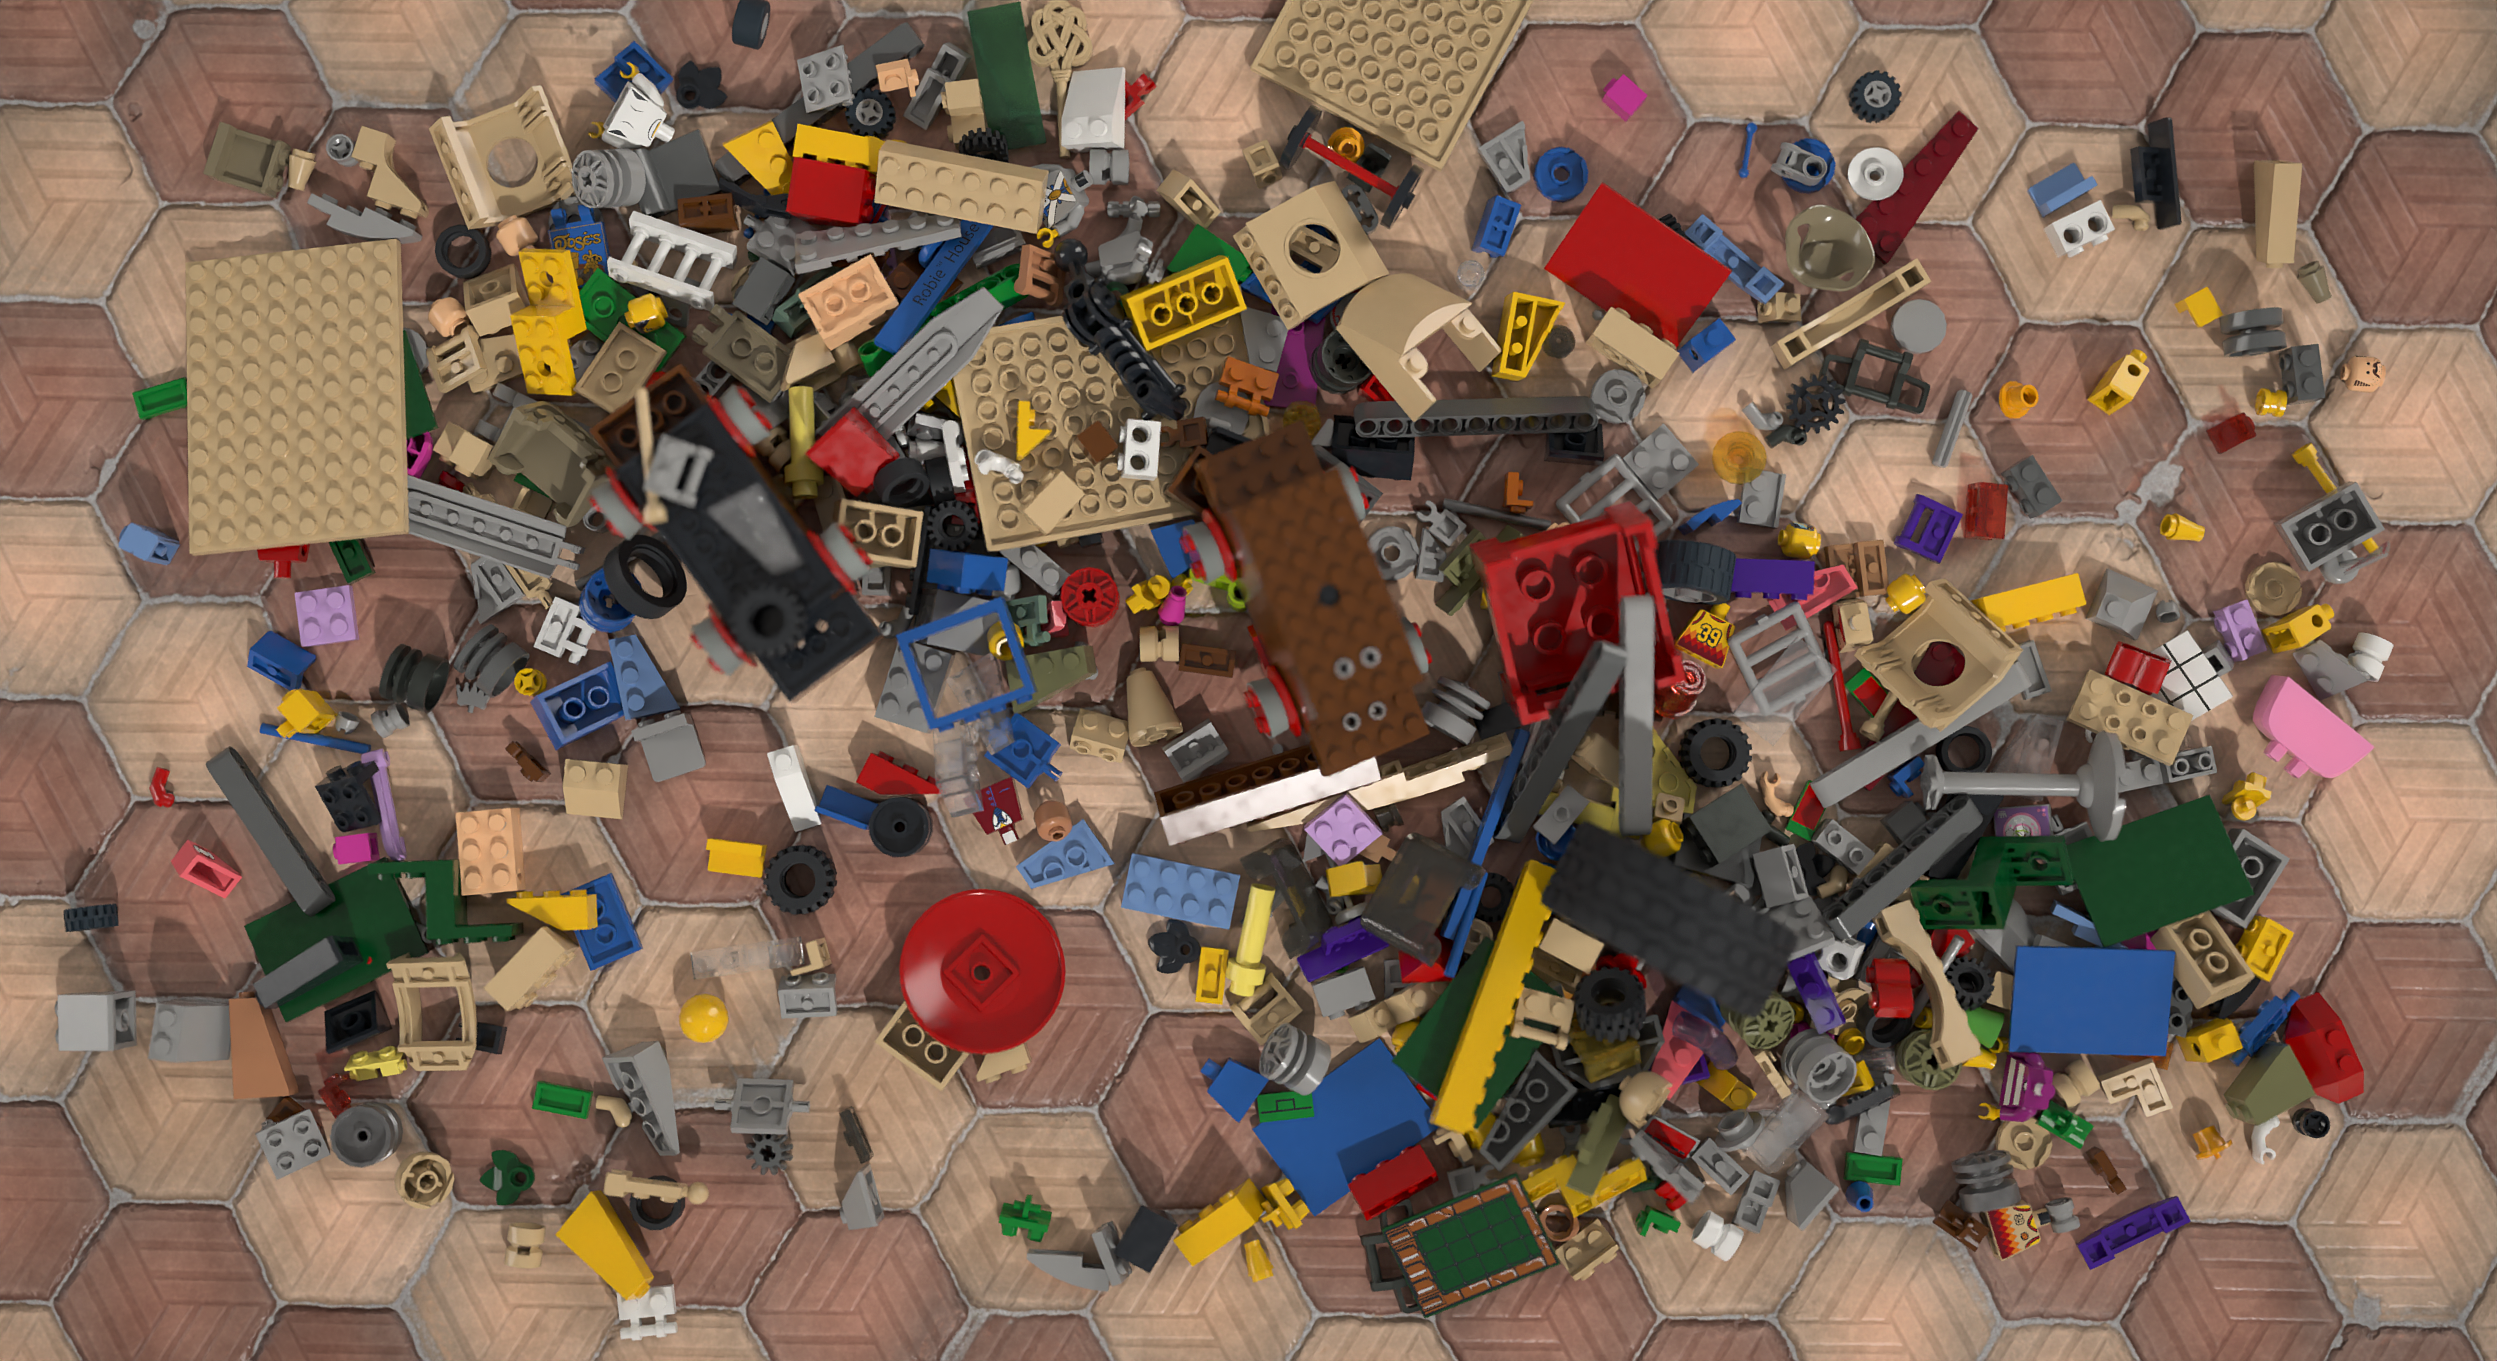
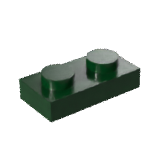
M360 539L328 542L347 584H353L376 573Z

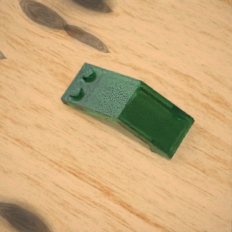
M1021 1L967 11L976 69L988 128H991V133L997 130L1000 135L1003 134L1005 141L1007 140L1008 150L1047 143Z

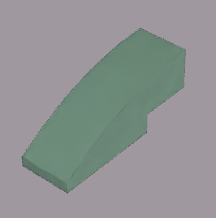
M832 266L818 272L796 290L795 295L775 309L772 320L790 338H793L812 322L798 294L844 268Z

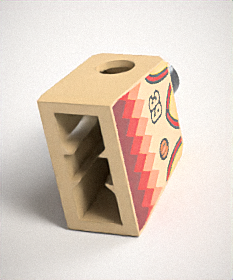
M2023 1200L2008 1207L1980 1212L1984 1225L1991 1229L1987 1236L1993 1256L2001 1261L2038 1244L2041 1241L2038 1227L2051 1224L2046 1208L2032 1211L2030 1204Z

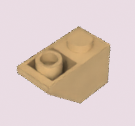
M1026 1042L1004 1052L986 1054L976 1075L977 1081L985 1079L987 1084L1001 1079L1000 1073L1011 1070L1012 1074L1026 1070V1064L1032 1061Z

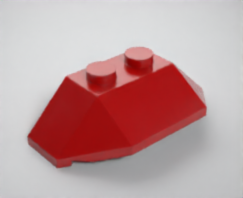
M2319 992L2297 1000L2290 1007L2291 1012L2282 1040L2284 1044H2288L2291 1047L2316 1095L2340 1104L2363 1094L2364 1070L2340 1017Z

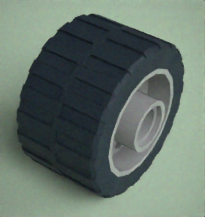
M1675 539L1656 543L1657 548L1653 549L1664 598L1685 603L1718 605L1727 603L1730 600L1736 555L1732 551L1717 545L1691 540Z

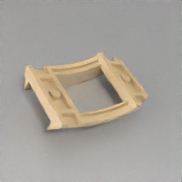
M460 951L455 957L411 958L410 953L390 960L387 963V968L392 970L395 980L392 985L396 996L400 1025L398 1052H404L411 1059L408 1063L416 1071L467 1070L476 1049L477 1022L474 993L465 959ZM419 987L457 988L462 1016L461 1041H422V1009Z

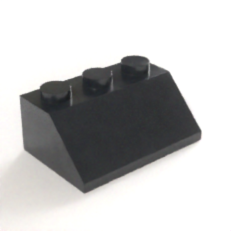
M1334 415L1331 454L1349 468L1353 467L1356 473L1362 477L1411 481L1415 456V437L1363 438L1356 433L1354 416Z

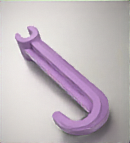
M383 748L361 754L362 763L375 761L379 768V771L370 777L375 806L382 817V821L379 823L382 841L390 859L400 862L405 860L407 852L404 838L399 835L387 766H390V757L388 752H384Z

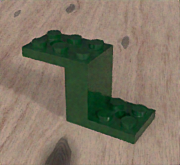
M2064 835L1980 837L1967 880H1916L1910 886L1914 905L1919 912V921L1923 929H2004L2016 886L2073 885L2074 875ZM2034 858H2041L2047 863H2038ZM1938 902H1945L1948 905H1950V907H1943Z
M459 859L368 863V875L377 874V880L402 878V873H406V879L425 877L427 940L436 939V944H453L454 942H460L459 938H464V943H480L481 941H487V937H492V942H507L515 940V935L523 934V922L468 925L467 895L462 896Z

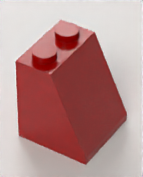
M794 157L786 212L813 225L852 227L862 223L869 224L874 214L872 203L876 190V175L862 168Z
M855 407L805 452L810 459L856 497L862 491L867 495L873 490V483L877 473L888 463L898 459L900 456Z

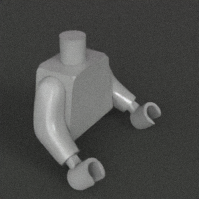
M1133 196L1129 201L1128 210L1134 212V214L1129 216L1124 231L1114 240L1101 244L1098 247L1100 260L1085 264L1087 274L1093 278L1103 275L1107 278L1108 284L1120 282L1126 286L1148 282L1150 277L1146 276L1149 268L1148 258L1152 254L1153 242L1140 234L1143 221L1141 216L1147 213L1148 207L1145 201L1137 196Z

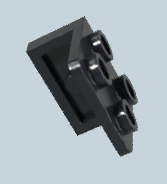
M357 761L346 768H342L341 765L327 771V777L315 785L321 800L341 832L375 826L382 821L380 813L363 785L365 781L379 771L375 761L366 763Z

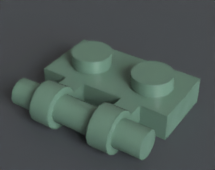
M1045 595L1006 601L1013 622L1022 631L1024 639L1023 649L1027 645L1037 647L1042 646L1044 642L1050 641L1049 632H1042L1040 630V624L1048 623ZM1023 627H1027V635L1024 634Z

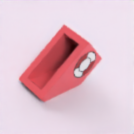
M190 840L185 842L171 860L180 877L225 899L242 878L241 874L213 852Z

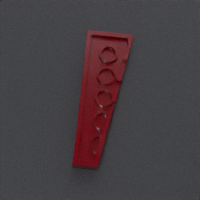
M1960 110L1903 168V180L1898 190L1885 199L1873 200L1856 218L1870 238L1875 257L1884 265L1891 260L1979 129Z
M1935 641L1929 646L1914 674L1921 682L1927 685L1945 686L1953 683L1961 676L1965 668V657L1950 643ZM1899 698L1883 723L1885 727L1883 728L1884 734L1881 739L1918 718L1909 708L1900 703ZM1872 740L1867 741L1862 751L1876 742ZM1884 775L1865 785L1863 788L1867 791H1871L1874 788V786L1884 777Z

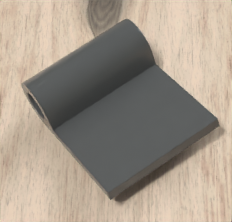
M695 130L651 150L645 148L632 150L642 161L645 170V190L638 202L642 214L660 218L678 210L677 199L708 196L721 192L719 180L700 130Z

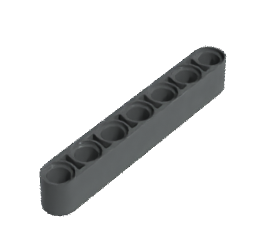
M229 746L207 761L206 767L304 913L309 917H313L336 901L332 890L240 754L233 747Z
M1962 794L1949 801L1825 910L1823 919L1838 939L1846 940L1855 935L1982 823L1983 816L1970 797Z

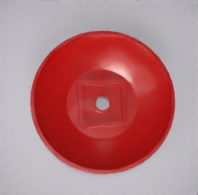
M973 889L962 891L943 898L932 905L918 918L911 928L900 957L899 981L901 992L914 1020L929 1036L939 1043L954 1050L970 1054L1004 1052L1016 1048L1033 1038L1043 1029L1055 1013L1065 985L1066 969L1063 950L1048 920L1035 907L1023 899L997 890ZM979 966L987 968L989 978L984 981L976 979L974 969Z

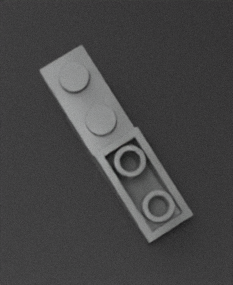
M324 193L322 197L311 194L307 202L312 207L330 215L326 225L357 239L370 242L397 239L401 244L420 242L423 237L415 232V225L401 219L400 223L391 220L392 214L378 207L375 211L365 207L363 212L347 205L346 209L337 206L338 200Z
M2212 746L2179 751L2171 766L2150 757L2125 762L2126 777H2119V793L2217 773Z

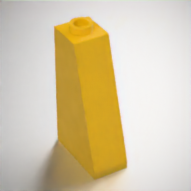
M601 1190L591 1191L555 1235L626 1301L637 1298L641 1299L651 1287L649 1283L654 1276L606 1195Z

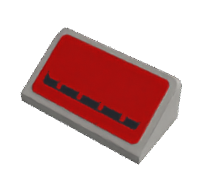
M1647 1115L1645 1119L1647 1123L1640 1128V1130H1643L1665 1148L1669 1155L1686 1163L1700 1143L1699 1139L1656 1115Z

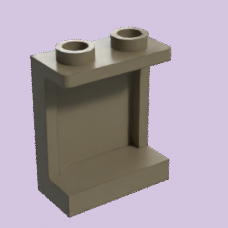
M220 122L203 174L213 180L276 198L277 192H280L283 187L284 179L282 176L285 167L289 165V154L292 155V147L283 141H274Z

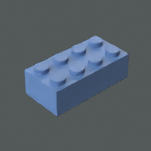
M1132 853L1121 908L1229 930L1240 874Z

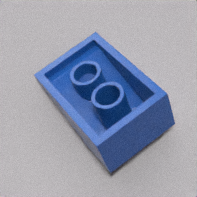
M611 661L536 695L530 702L555 750L569 745L624 716L616 674Z

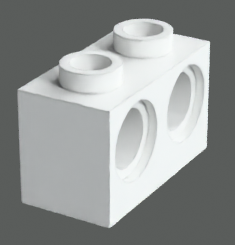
M2101 200L2044 228L2058 258L2065 254L2071 258L2083 252L2082 246L2090 242L2093 246H2096L2108 240L2107 234L2115 230ZM2088 220L2096 223L2097 231H2092L2089 228ZM2064 231L2072 235V243L2064 239Z
M1127 419L1125 426H1120L1119 443H1123V454L1118 453L1117 470H1122L1121 478L1152 481L1156 479L1161 422ZM1134 430H1142L1146 435V441H1135L1132 437V432ZM1132 457L1141 458L1144 462V468L1141 470L1134 469L1130 464V459Z
M1831 930L1835 943L1821 948V954L1814 951L1821 968L1828 971L1831 977L1839 980L1848 979L1857 973L1865 943L1853 938L1840 940ZM1839 953L1845 956L1846 964L1839 960Z

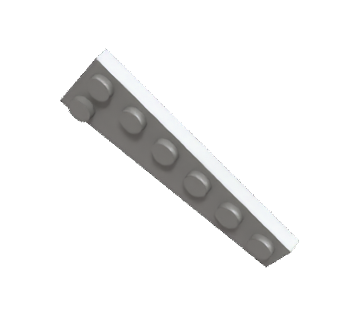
M942 215L916 216L905 220H887L875 224L862 223L852 227H833L829 230L805 231L795 234L797 274L832 267V261L847 259L849 263L858 261L857 256L867 253L880 256L894 247H897L899 250H906L920 245L962 237L961 221L958 218Z

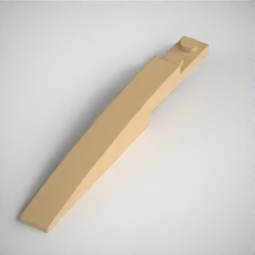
M1506 732L1405 768H1402L1400 761L1396 760L1378 767L1381 780L1374 782L1370 786L1350 789L1347 793L1363 811L1397 803L1464 782L1462 772L1475 770L1483 764L1505 759L1511 754L1512 746ZM1331 795L1322 798L1316 803H1305L1296 806L1290 811H1280L1270 814L1261 820L1254 819L1246 822L1248 831H1260L1308 823L1341 795Z

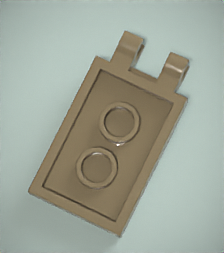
M715 304L709 312L708 319L720 326L712 334L699 324L692 332L694 335L691 338L696 343L706 346L703 350V354L771 403L781 390L780 386L791 350L738 310L731 316L722 307Z

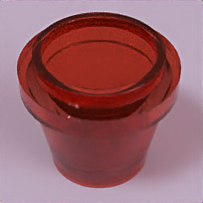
M1681 660L1686 679L1685 682L1658 688L1653 683L1654 711L1663 717L1677 719L1685 716L1694 708L1697 697L1706 686V675L1696 662Z

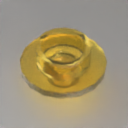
M1736 431L1728 433L1719 439L1713 448L1712 463L1714 470L1721 479L1731 484L1742 485L1752 482L1760 476L1766 465L1767 455L1764 445L1757 437L1748 432ZM1735 456L1742 457L1743 462L1737 464L1735 463L1733 458Z

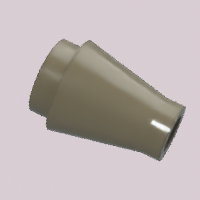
M2319 261L2306 264L2297 270L2299 274L2297 279L2314 298L2316 304L2332 297L2329 291L2325 268L2323 265L2320 266Z

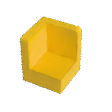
M2208 286L2174 304L2179 313L2188 310L2198 328L2224 315Z

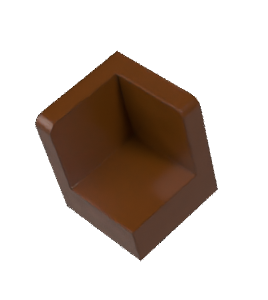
M1100 421L1093 423L1077 435L1074 440L1094 467L1119 447Z

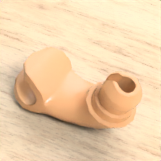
M1768 771L1763 772L1760 777V784L1764 803L1776 817L1782 815L1785 817L1791 816L1794 806L1790 803H1784V801L1775 797L1774 789L1780 784L1781 777L1778 773H1775L1773 781L1769 783L1767 780Z

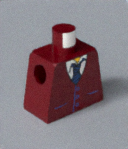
M1012 776L963 797L986 835L998 831L1004 846L1019 840L1013 824L1024 820L1015 779Z

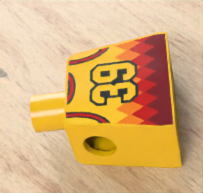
M1726 603L1714 604L1710 613L1703 609L1697 610L1674 640V648L1715 669L1723 668L1729 650L1727 640L1733 635L1735 630L1733 624L1725 621L1731 607Z

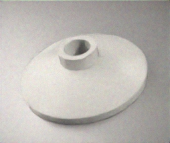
M1874 147L1861 151L1852 159L1848 168V181L1851 188L1856 194L1868 200H1881L1891 196L1898 190L1903 180L1901 161L1893 152L1884 148ZM1877 174L1880 179L1873 181L1870 179V175Z

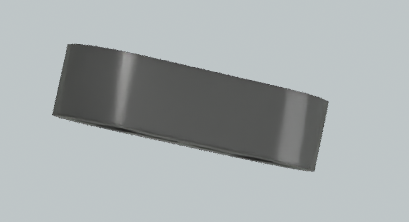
M1352 184L1346 186L1342 190L1345 199L1348 198V192H1351L1353 195H1359L1357 198L1358 208L1355 207L1352 201L1348 202L1359 223L1362 220L1359 213L1361 211L1366 218H1373L1370 223L1371 227L1362 225L1366 235L1373 233L1378 226L1379 219L1375 209L1361 187Z

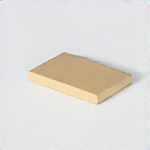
M619 322L573 390L611 414L636 396V389L645 386L667 352Z

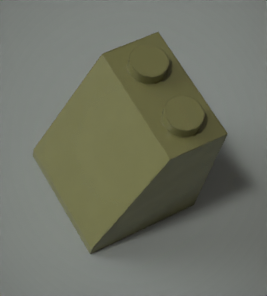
M2267 1040L2248 1061L2227 1089L2224 1097L2228 1102L2225 1104L2226 1109L2234 1119L2236 1118L2259 1126L2316 1095L2291 1047L2288 1044Z

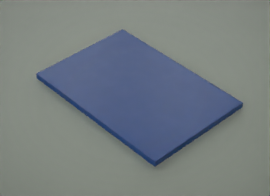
M2016 946L2008 1051L2166 1056L2175 951Z
M1380 1038L1373 1041L1322 1079L1321 1083L1312 1092L1314 1117L1262 1122L1252 1128L1314 1217L1350 1192L1348 1184L1351 1183L1354 1177L1361 1173L1367 1174L1373 1171L1384 1160L1396 1158L1402 1150L1409 1146H1414L1440 1127L1429 1122L1432 1114L1431 1109L1406 1074L1391 1062L1393 1056Z

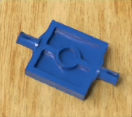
M1014 714L1010 721L1002 727L991 721V719H987L986 723L992 726L993 729L985 723L983 724L982 728L995 736L991 747L984 756L1025 787L1030 788L1037 777L1043 774V772L1055 782L1059 777L1051 771L1061 777L1063 772L1050 764L1053 755L1061 744L1021 714Z
M2290 989L2282 1000L2277 996L2271 1001L2265 1000L2257 1010L2259 1015L2253 1021L2248 1020L2239 1030L2241 1034L2239 1038L2243 1048L2236 1051L2229 1060L2236 1066H2239L2247 1056L2252 1058L2288 1018L2287 1012L2290 1011V1007L2300 998V995Z

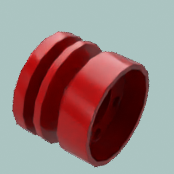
M1086 567L1076 570L1067 577L1062 586L1060 598L1063 609L1074 622L1081 626L1091 628L1103 626L1114 618L1119 609L1120 594L1118 587L1110 575L1101 569ZM1088 591L1091 593L1096 591L1094 595L1096 601L1094 603L1092 601L1085 603L1086 597L1084 592Z

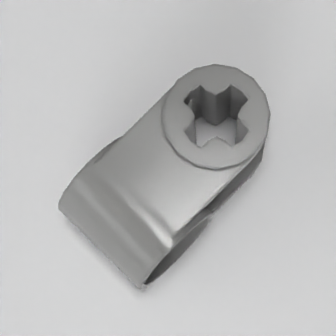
M1787 142L1781 143V152L1778 159L1771 166V170L1774 173L1793 179L1806 186L1818 184L1827 171V164L1822 157ZM1806 167H1816L1819 175L1811 176L1808 174Z

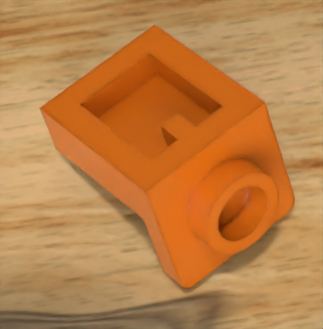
M1508 472L1505 474L1503 507L1510 508L1512 513H1526V509L1533 507L1534 501L1518 500V496H1522L1523 480H1519V472Z

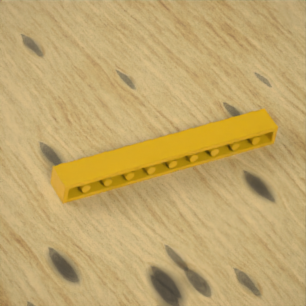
M1532 859L1524 863L1431 1114L1430 1123L1457 1134H1466L1467 1130L1471 1131L1475 1123L1476 1115L1473 1114L1476 1104H1481L1486 1092V1088H1483L1486 1077L1490 1078L1494 1071L1496 1063L1492 1060L1495 1052L1500 1051L1504 1044L1505 1036L1502 1035L1505 1025H1509L1515 1013V1010L1512 1009L1515 998H1520L1524 989V983H1521L1524 973H1528L1534 961V958L1531 957L1534 946H1539L1543 937V932L1540 931L1543 921L1547 922L1552 912L1540 902L1542 892L1547 884H1549L1548 881L1554 871H1557L1554 868Z

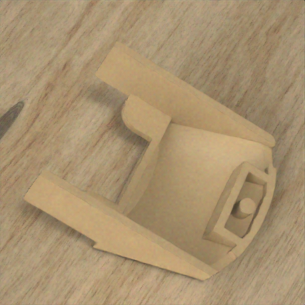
M1408 273L1393 274L1379 278L1361 289L1343 310L1342 317L1336 328L1412 421H1416L1436 402L1435 397L1420 381V378L1427 372L1428 364L1416 348L1418 345L1442 328L1479 372L1502 352L1500 346L1468 309L1472 304L1471 302Z

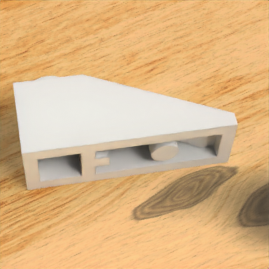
M792 745L767 753L775 782L794 831L797 832L822 824L819 813L814 811L816 802L799 746Z

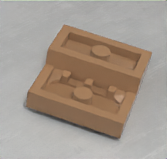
M1883 539L1824 547L1826 568L1844 565L1858 589L1839 600L1887 594L1886 589L1889 582Z

